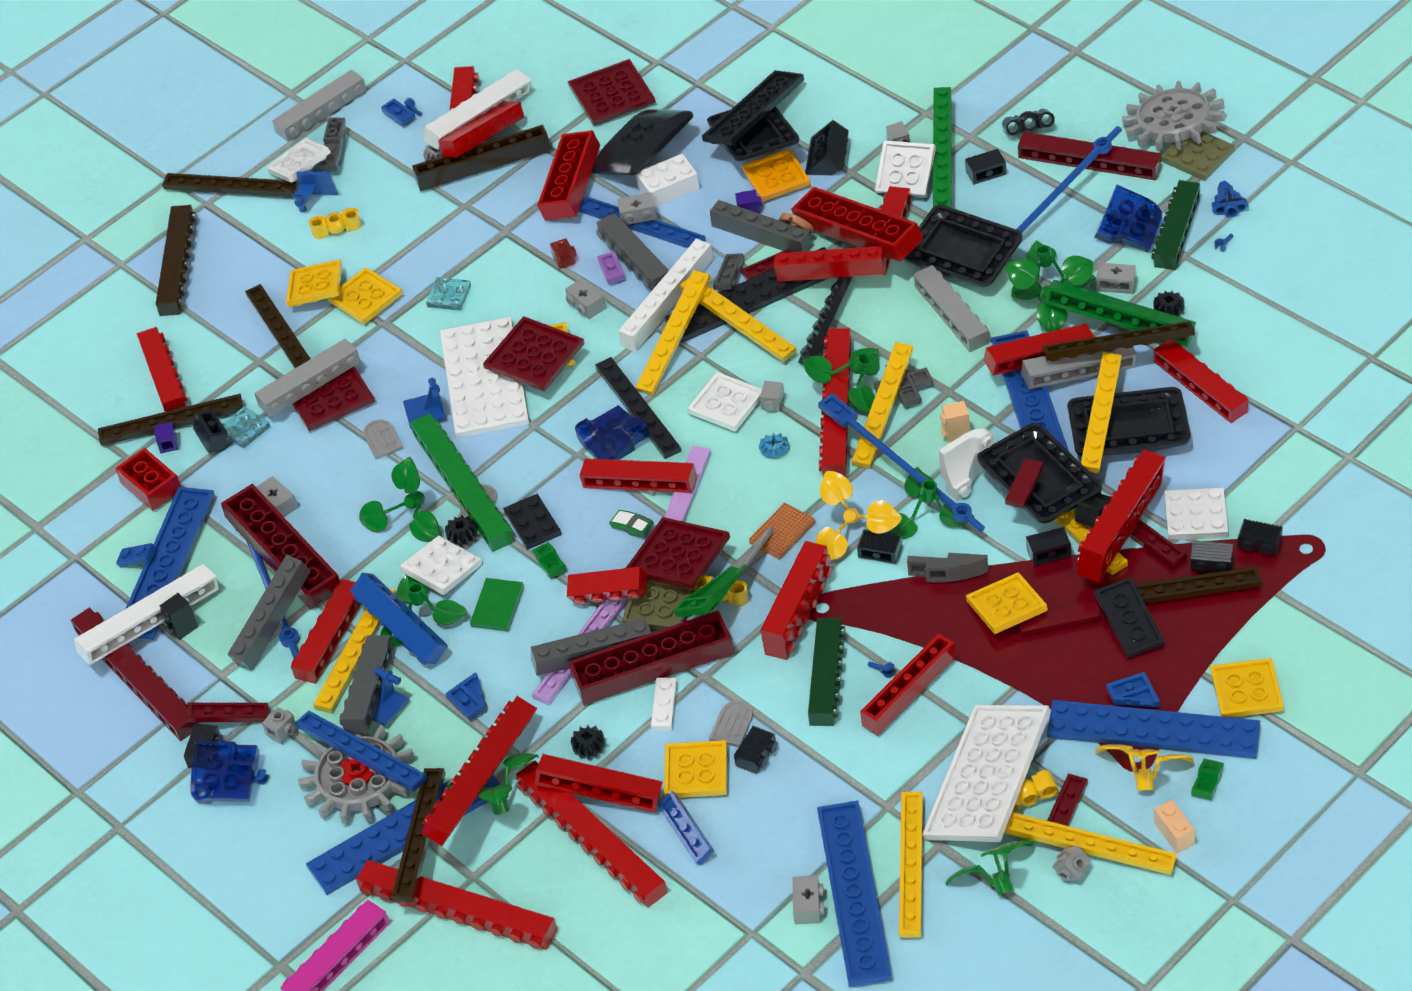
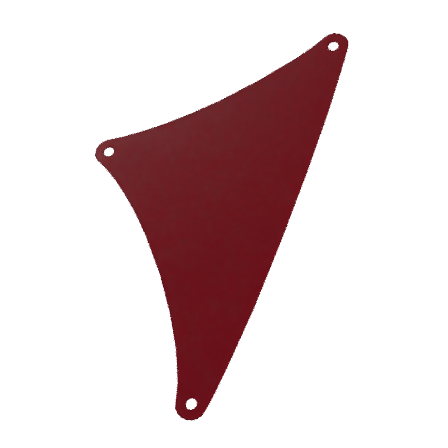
M1313 535L1282 536L1277 555H1265L1253 550L1245 551L1237 547L1238 539L1202 541L1233 544L1231 570L1258 567L1262 586L1145 604L1165 641V645L1128 660L1094 595V590L1128 577L1132 578L1134 584L1216 573L1215 571L1198 572L1190 569L1193 542L1174 544L1187 553V559L1174 569L1144 547L1121 549L1119 553L1128 561V566L1114 575L1107 571L1100 583L1077 575L1078 566H1076V562L1080 555L1078 554L1033 566L1031 560L989 565L987 573L959 581L926 582V576H914L834 590L819 594L817 605L826 603L829 606V610L825 613H819L815 607L810 613V619L817 622V618H841L842 625L881 633L923 648L939 633L954 642L956 655L954 660L999 680L1044 706H1049L1050 709L1052 700L1178 712L1196 683L1220 651L1250 618L1289 581L1311 564L1321 559L1325 554L1326 548L1323 541ZM1303 544H1310L1313 547V551L1309 554H1304L1299 548ZM1019 572L1047 604L1048 610L1096 601L1101 620L1026 636L1021 635L1019 625L1017 624L994 634L969 605L966 595ZM1145 672L1160 701L1159 707L1115 705L1106 690V684ZM1132 746L1133 749L1138 750L1152 749L1159 751V749ZM1119 749L1106 750L1124 769L1133 772L1129 756L1125 751ZM1157 754L1145 757L1146 769L1153 765ZM1141 761L1135 762L1137 771L1142 769Z

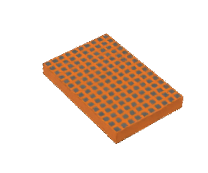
M784 502L749 538V543L753 545L769 527H772L774 531L760 549L780 560L815 524V518Z

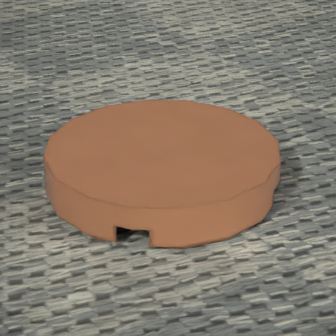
M782 213L779 221L810 231V235L814 230L810 223L794 214Z

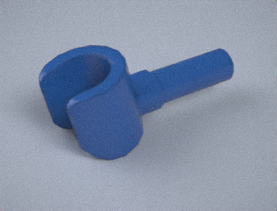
M407 98L404 101L405 106L421 117L423 113L414 107L415 101L412 98Z
M1229 234L1225 239H1216L1214 242L1215 249L1220 246V251L1224 252L1226 244L1233 238V234Z
M868 662L869 667L878 669L887 678L896 672L892 669L895 667L892 662H888L884 666Z
M259 769L256 776L240 780V785L252 782L265 785L269 775H265V769Z

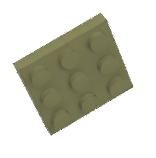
M1202 131L1200 132V144L1190 138L1182 141L1181 150H1177L1174 142L1161 155V162L1206 181L1235 151V145Z
M647 579L646 596H639L638 599L629 598L622 623L646 618L649 628L653 630H662L682 623L685 616L676 617L674 609L683 598L692 594L693 590Z

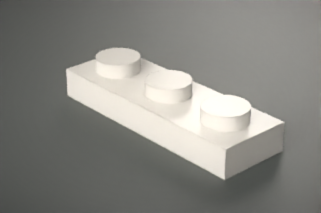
M656 678L651 721L652 731H672L677 688L676 678Z

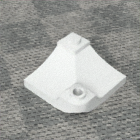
M988 429L969 431L939 450L941 477L946 480L947 494L956 502L967 497L972 492L971 485L973 481L984 470L978 462L977 455L995 443L994 434Z

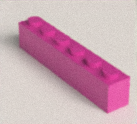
M370 900L360 905L355 913L345 920L341 927L334 934H331L327 941L320 948L316 949L312 956L305 963L301 964L290 978L283 982L280 987L281 991H324L390 924L386 911Z

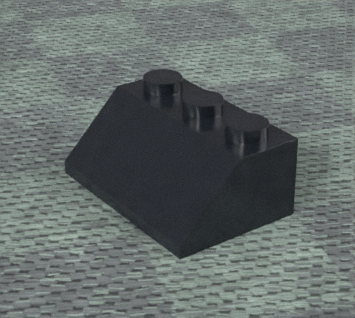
M832 120L811 137L805 170L807 175H833L843 169L847 153L846 146L849 130Z

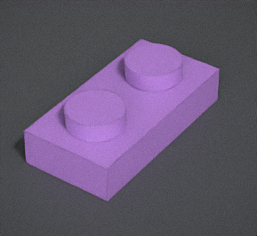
M614 251L597 256L598 263L608 284L625 279Z

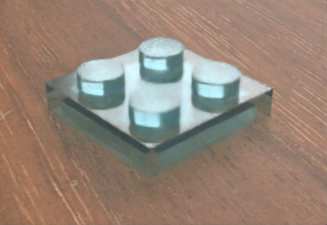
M436 277L426 301L427 307L461 311L471 288V281Z
M246 406L222 424L228 433L227 438L243 449L271 427L269 421Z

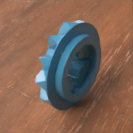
M773 433L771 436L765 435L764 439H760L759 450L766 457H780L789 449L788 439L783 437L781 433L778 435ZM773 442H776L775 448L772 446Z

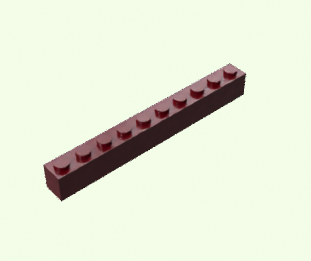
M90 607L71 619L73 628L79 636L104 622L100 613H95ZM125 644L101 658L180 742L191 735L194 724H198V722H188L186 702L182 698L180 700L177 698L173 688H168L161 676L157 677L150 665H145L144 659L139 654H135L130 644Z

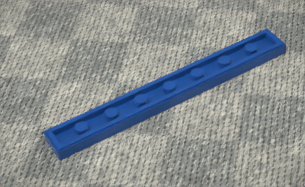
M588 196L582 200L578 211L598 219H603L613 213L620 218L619 207ZM659 220L627 225L631 230L687 249L695 239L706 241L704 235Z
M309 710L295 722L298 729L412 792H415L427 780V775Z

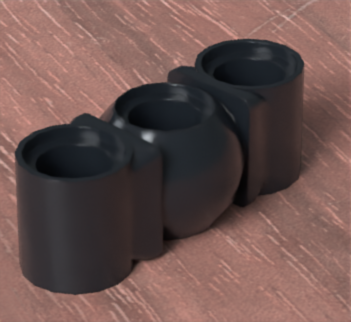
M1040 109L1034 112L1025 111L1020 116L1006 117L1002 122V127L1010 135H1016L1024 131L1032 133L1037 128L1041 129L1052 126L1055 122V117L1047 109ZM1048 114V120L1042 122V117ZM1031 118V124L1025 126V121ZM1015 122L1014 128L1008 130V125Z

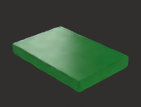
M486 578L470 621L471 627L509 631L524 588L523 582Z

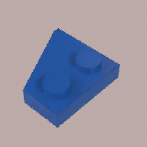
M476 672L445 693L446 698L469 721L486 710Z
M1145 672L1106 684V690L1115 705L1160 706V701Z

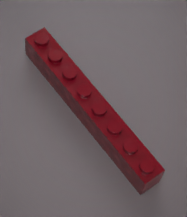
M1024 131L1018 143V158L1076 168L1094 150V142ZM1112 145V149L1108 153L1099 154L1085 169L1156 181L1161 168V153Z

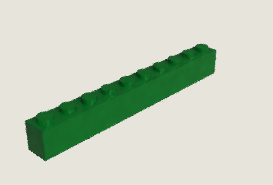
M951 87L934 88L933 144L936 146L933 161V207L945 205L952 208Z
M429 413L411 421L410 425L414 437L461 507L476 522L477 530L490 550L494 552L513 543L511 536L513 530L510 524H506L503 514L497 512L494 501L488 499L489 496L486 489L480 487L477 476L473 477L470 466L464 464L465 461L462 454L456 452L457 449L452 441L449 442V437L445 430H441L438 419H434Z

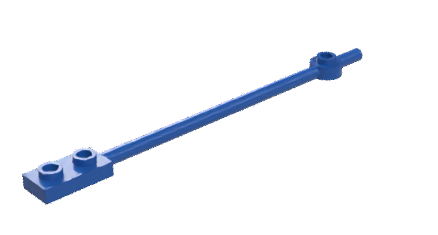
M1116 126L1106 137L1096 139L1093 143L1094 150L1016 230L1023 233L1099 154L1108 153L1112 149V140L1122 129Z
M833 393L818 403V408L842 428L850 425L920 484L928 480L856 421L858 414ZM937 488L936 494H939V499L952 509V517L955 521L960 523L968 522L979 532L985 529V526L972 516L970 505L956 503Z
M247 542L266 589L271 581L262 558ZM284 615L280 622L282 631L279 634V639L282 646L290 649L293 659H295L299 653L297 644L300 637L295 628H289Z

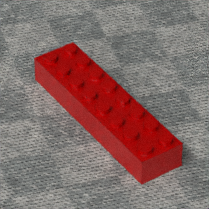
M814 186L791 208L792 213L810 223L814 231L857 247L883 246L885 257L901 262L923 240L916 222Z
M1145 449L1140 456H1136L1133 467H1129L1126 473L1125 480L1122 479L1120 481L1117 492L1114 491L1112 493L1110 503L1105 504L1102 515L1097 516L1093 529L1090 528L1088 530L1086 540L1081 541L1078 547L1080 555L1076 562V566H1078L1077 575L1100 583L1161 487L1166 460L1165 456Z

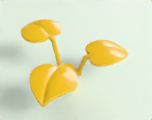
M834 471L825 472L820 485V496L829 505H837L841 501L846 509L843 514L845 522L836 532L831 527L822 529L815 541L817 544L827 546L830 560L840 558L847 550V540L839 533L848 523H856L860 518L868 519L866 524L868 530L880 534L896 527L902 519V516L892 505L885 501L873 502L867 509L868 515H860L857 509L849 508L844 499L852 496V485L846 477Z
M1121 744L1102 745L1097 747L1095 754L1107 749L1125 751L1133 768L1137 790H1154L1153 778H1156L1159 764L1163 761L1181 759L1194 764V759L1188 755L1169 754L1157 756L1153 773H1151V769H1146L1145 757L1152 754H1161V751L1152 749L1138 750L1133 749L1132 746ZM1133 755L1141 759L1142 769H1138V771Z

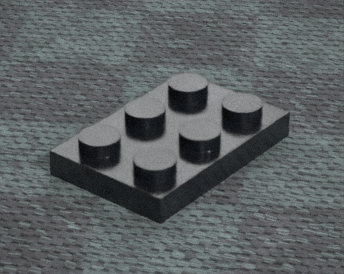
M538 493L503 508L504 514L526 550L562 535L560 528Z

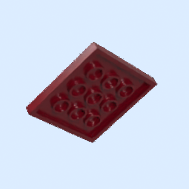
M630 59L568 81L569 88L593 126L656 103L654 95Z
M523 316L484 361L483 367L545 392L585 344L584 339Z
M352 367L292 405L307 430L311 431L374 403L375 399L356 368Z
M662 517L626 568L641 567L648 574V580L694 590L730 539V534L728 531Z

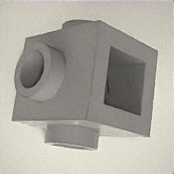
M279 707L262 722L266 735L280 744L297 728L294 715L290 711H284Z
M1079 846L1064 848L1057 855V860L1052 867L1058 873V876L1066 882L1079 880L1084 876L1085 869L1091 862V859Z

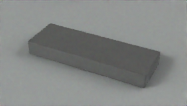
M742 253L726 254L713 283L714 290L732 289L744 261Z

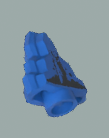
M1225 180L1219 183L1217 188L1218 194L1214 196L1215 201L1212 202V212L1216 213V215L1235 217L1239 212L1244 211L1248 207L1246 198H1243L1240 193L1234 191L1232 185Z

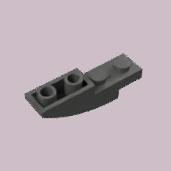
M345 117L328 118L323 141L324 146L328 147L331 153L327 155L325 160L320 162V171L337 170L338 165L342 163L345 143Z
M948 553L947 558L908 556L907 558L908 575L926 576V582L959 581L976 577L989 571L988 555Z

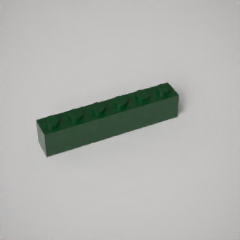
M1179 180L1177 187L1173 188V199L1169 200V211L1165 212V223L1161 224L1160 227L1161 235L1157 236L1156 249L1153 248L1151 259L1154 260V267L1169 270H1176L1200 198V183Z
M817 618L808 706L809 726H834V720L838 718L839 709L836 706V702L840 701V690L837 689V686H841V673H839V670L843 669V658L840 657V654H844L842 638L846 636V628L842 626L841 618Z

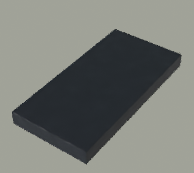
M1131 577L1094 590V595L1127 660L1165 645V641Z

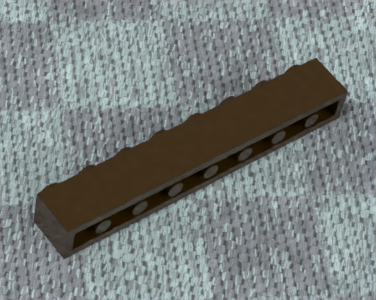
M540 125L479 144L458 157L441 156L412 165L418 188L420 191L526 159L551 149L548 134L544 126Z
M192 205L171 206L155 303L159 316L180 315L181 308L184 307L183 295L186 294L185 282H188L187 270L190 269L189 258L192 256V235L195 234L194 222L197 221L196 211H193Z

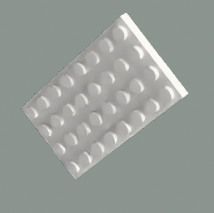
M511 317L440 330L456 438L529 424L523 383L483 367L484 361L513 329Z
M974 706L922 835L925 840L1001 842L1051 713L1049 706Z

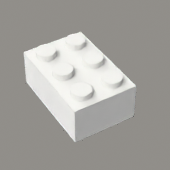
M683 153L643 169L640 173L636 174L638 189L642 194L652 192L655 207L700 189L698 174Z

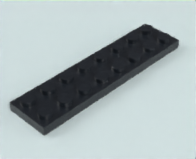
M773 71L702 135L703 142L725 146L734 145L735 142L743 137L745 133L753 128L755 124L762 120L766 114L804 81V74Z

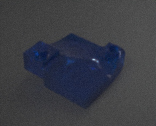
M1116 185L1094 238L1110 245L1111 243L1122 244L1148 253L1160 225L1162 212L1158 205L1149 198Z
M619 405L593 420L586 418L575 426L579 442L594 459L620 460L635 451L634 445L650 436L648 426L638 416L633 417Z
M195 741L190 791L193 799L201 804H211L214 801L250 802L256 770H258L260 755L258 746L237 745L236 742ZM201 792H206L204 796H199Z

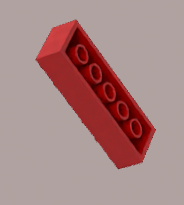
M593 130L561 135L537 204L545 221L577 217L600 148V143Z
M804 541L760 629L765 655L787 660L790 653L794 652L796 641L798 638H801L805 623L809 622L810 613L817 605L818 596L820 593H823L825 582L832 574L830 555L826 545Z

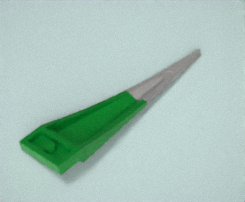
M769 527L740 558L721 574L697 591L683 598L674 609L676 617L709 614L721 602L772 534L773 528Z

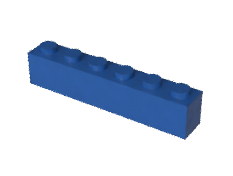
M362 573L350 590L355 596V600L364 604L368 608L367 611L380 620L379 623L392 631L393 637L401 640L405 644L404 647L417 656L419 662L425 665L436 664L448 645L374 574Z

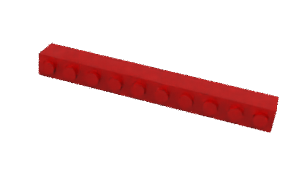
M850 328L828 329V336L824 337V346L827 347V350H824V358L830 362L832 366L831 371L837 370L850 361ZM850 366L835 375H831L830 382L822 383L823 388H825V390H822V400L833 393L849 406ZM821 410L824 418L820 420L821 429H823V432H820V443H823V446H819V455L822 457V460H819V472H823V477L826 471H834L846 477L848 426L842 428Z
M516 696L513 702L510 700L507 702L503 709L505 713L500 712L494 722L496 726L491 725L485 734L488 737H482L478 743L477 748L479 750L474 749L468 758L470 762H465L459 770L461 775H455L450 783L451 789L447 787L440 797L443 800H437L431 811L434 813L432 815L428 813L422 824L425 826L421 834L440 846L444 845L477 798L478 793L482 791L529 724L538 708L519 696Z
M536 760L516 773L518 789L522 793L526 792L533 804H538L547 817L551 816L560 829L564 828L573 841L579 842L583 851L587 854L590 853L599 866L603 865L612 878L616 877L624 890L632 892L638 903H643L649 908L667 894L665 881L571 793L535 785L536 769L539 764Z
M367 860L356 878L359 890L365 895H374L384 901H393L391 896L398 869ZM422 876L419 879L414 902H396L403 907H412L419 912L431 913L441 919H450L460 925H469L479 931H488L498 937H507L517 943H526L536 949L547 950L557 932L555 918Z

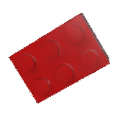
M143 448L115 468L120 483L152 511L175 496L178 487H181L178 476L146 448Z

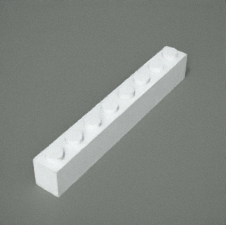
M518 69L507 73L506 76L496 80L489 87H485L481 92L474 94L470 99L463 101L459 106L450 109L448 113L439 116L432 123H428L424 128L423 140L436 150H440L439 139L505 101H516L527 94L530 90L531 79Z
M695 239L618 330L622 347L637 352L665 316L677 304L683 292L680 290V284L691 276L693 270L704 272L714 260L710 243Z
M204 564L200 565L75 638L74 642L77 653L89 665L95 663L163 623L159 605L176 593L183 596L192 606L219 590L217 576Z

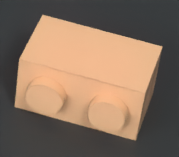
M964 401L942 406L940 421L944 427H941L942 437L946 438L949 444L970 431L969 412Z
M1173 800L1154 808V824L1176 853L1195 845V829Z

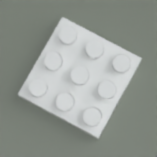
M304 138L267 166L266 169L270 174L292 183L298 180L297 172L312 170L315 164L325 160L331 152L328 147Z
M884 141L875 192L884 194L888 192L889 186L910 188L911 196L927 197L936 146L924 143Z
M716 372L687 408L688 414L736 432L760 402L762 389Z
M1224 487L1164 490L1168 540L1228 537Z
M437 536L402 563L400 571L438 593L445 595L482 565V559L441 536Z

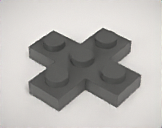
M927 367L912 372L906 370L897 394L904 408L922 403L918 389L933 385V379ZM881 381L874 383L876 393Z

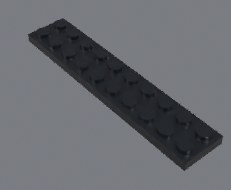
M822 247V248L817 249V250H827V249H826L825 247ZM772 269L733 286L731 290L721 291L719 294L749 314L829 278L778 282L775 270ZM699 303L680 342L684 343L727 324V322ZM671 314L665 316L666 323L668 322Z

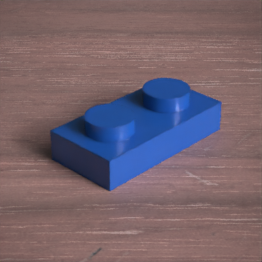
M394 98L381 106L382 112L401 126L416 118L413 111Z
M149 543L123 548L116 564L122 568L149 563L156 547Z

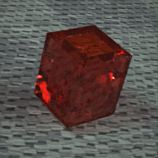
M567 238L550 243L552 257L559 269L576 264L575 256H577L575 247L570 246Z

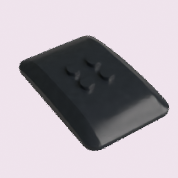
M775 106L734 145L722 146L734 160L745 161L793 146L800 139L796 131ZM728 111L708 117L707 123L709 127H712Z
M648 109L636 114L603 147L596 157L591 173L626 176L640 173L693 118L692 111Z
M936 205L930 210L919 226L923 240L904 260L924 269L933 265L943 276L979 287H988L995 281L1020 245L1023 235L1019 230L945 205Z
M1176 387L1114 393L1102 456L1141 453L1144 449L1156 451L1189 443L1191 434L1181 390ZM1094 396L1072 398L1067 404L1075 452L1080 456L1083 455Z
M1038 423L1028 424L979 452L977 455L979 464L1007 494L1025 458L1043 462L1044 467L1023 509L1037 522L1042 524L1057 519L1076 508L1079 502L1088 501L1099 495L1102 491L1101 482Z

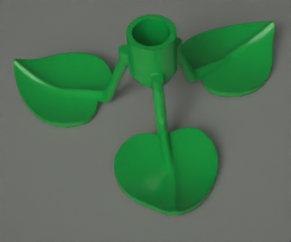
M1036 240L1029 249L1026 259L1033 261L1038 266L1039 273L1036 276L1038 281L1040 266L1049 267L1051 263L1054 264L1063 278L1065 275L1055 260L1056 251ZM1091 274L1088 281L1078 287L1087 288L1096 280V277ZM1066 279L1064 283L1070 284L1069 280ZM1035 281L1028 289H1019L1013 286L1011 290V297L1022 301L1034 299L1039 295Z
M1077 255L1066 258L1062 264V272L1066 276L1060 281L1064 282L1068 279L1073 286L1083 285L1088 281L1093 272L1092 260ZM1018 259L1008 263L1005 266V270L1011 283L1016 288L1028 289L1035 281L1037 291H1039L1038 299L1042 303L1036 310V317L1041 327L1046 332L1060 329L1067 320V311L1045 304L1048 286L1041 287L1038 279L1035 278L1039 273L1038 266L1033 261L1027 259Z
M863 348L855 350L850 356L849 363L835 371H831L832 366L830 362L822 356H811L803 359L806 373L818 383L830 382L831 375H835L851 366L852 372L860 375L856 384L857 388H851L848 392L849 402L853 407L862 412H870L875 395L869 387H860V383L864 374L874 375L878 372L879 349Z
M407 457L393 468L391 474L394 485L408 493L405 496L404 502L383 511V506L379 501H370L361 508L359 521L368 530L380 532L388 524L386 513L402 506H406L409 509L416 508L412 515L414 520L409 525L410 531L418 540L431 542L437 536L442 537L437 519L431 512L425 510L418 512L425 501V497L421 491H417L420 486L417 467L412 458Z
M916 467L915 469L928 480L920 484L911 475H908L905 481V492L911 497L919 496L915 510L910 519L905 514L899 513L902 516L899 524L885 533H895L900 535L901 539L912 537L918 529V526L912 521L915 519L922 501L930 503L934 499L938 509L942 511L939 514V519L943 524L948 527H960L968 522L960 523L953 519L952 509L946 504L943 507L940 504L939 494H936V482L923 473L920 468Z
M406 574L398 585L397 597L402 602L408 603V607L412 610V605L420 606L426 601L430 609L434 611L432 615L433 620L440 625L453 624L467 613L464 606L452 600H441L434 607L428 599L429 587ZM382 628L380 635H390L393 647L405 645L401 640L393 637L392 631L388 628Z
M520 753L508 757L503 761V764L506 766L504 784L493 788L484 787L478 793L479 798L491 802L495 815L503 814L510 810L507 801L508 793L512 790V786L508 784L509 770L512 767L517 768L525 765L536 757L539 758L538 754ZM451 781L446 785V788H447V787H449V788L452 787V786L450 785Z
M1032 839L1002 844L981 854V857L992 854L994 856L998 872L992 874L993 879L980 865L963 868L952 874L946 880V886L955 877L970 872H981L990 885L994 884L997 895L1014 890L1010 880L1007 856L1011 851L1021 846L1033 847ZM997 854L1003 855L1005 871L1001 868Z

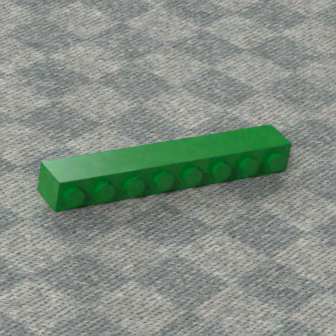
M1053 280L1048 286L1045 304L1131 330L1190 321L1194 328L1196 326L1194 321L1058 280ZM1189 336L1186 339L1176 338L1172 340L1181 345L1188 346L1193 336Z

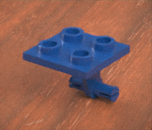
M304 171L296 173L300 186L299 191L294 193L293 197L295 199L294 203L300 212L306 211L305 203L310 195H338V190L330 172Z
M435 378L428 379L430 386L427 395L403 401L410 429L411 421L429 413L434 419L437 418L438 421L446 420L439 394L440 387L436 384Z
M377 667L374 670V675L381 677L383 682L373 721L386 726L410 700L394 690L393 683L399 685L401 678L393 675L392 671H385Z

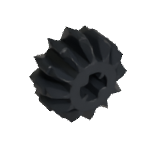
M1165 290L1164 293H1158L1157 297L1154 298L1153 309L1180 317L1185 309L1184 298L1180 296V293H1174L1173 290L1171 292Z
M463 515L459 518L454 516V519L448 520V524L445 526L447 540L455 545L458 544L460 547L463 544L469 545V541L475 542V537L478 536L476 522L470 516L465 518Z
M589 725L586 728L580 726L579 731H573V737L570 740L573 752L578 754L580 758L586 756L587 759L592 755L597 757V753H603V747L606 744L602 730H598L596 725L592 728Z

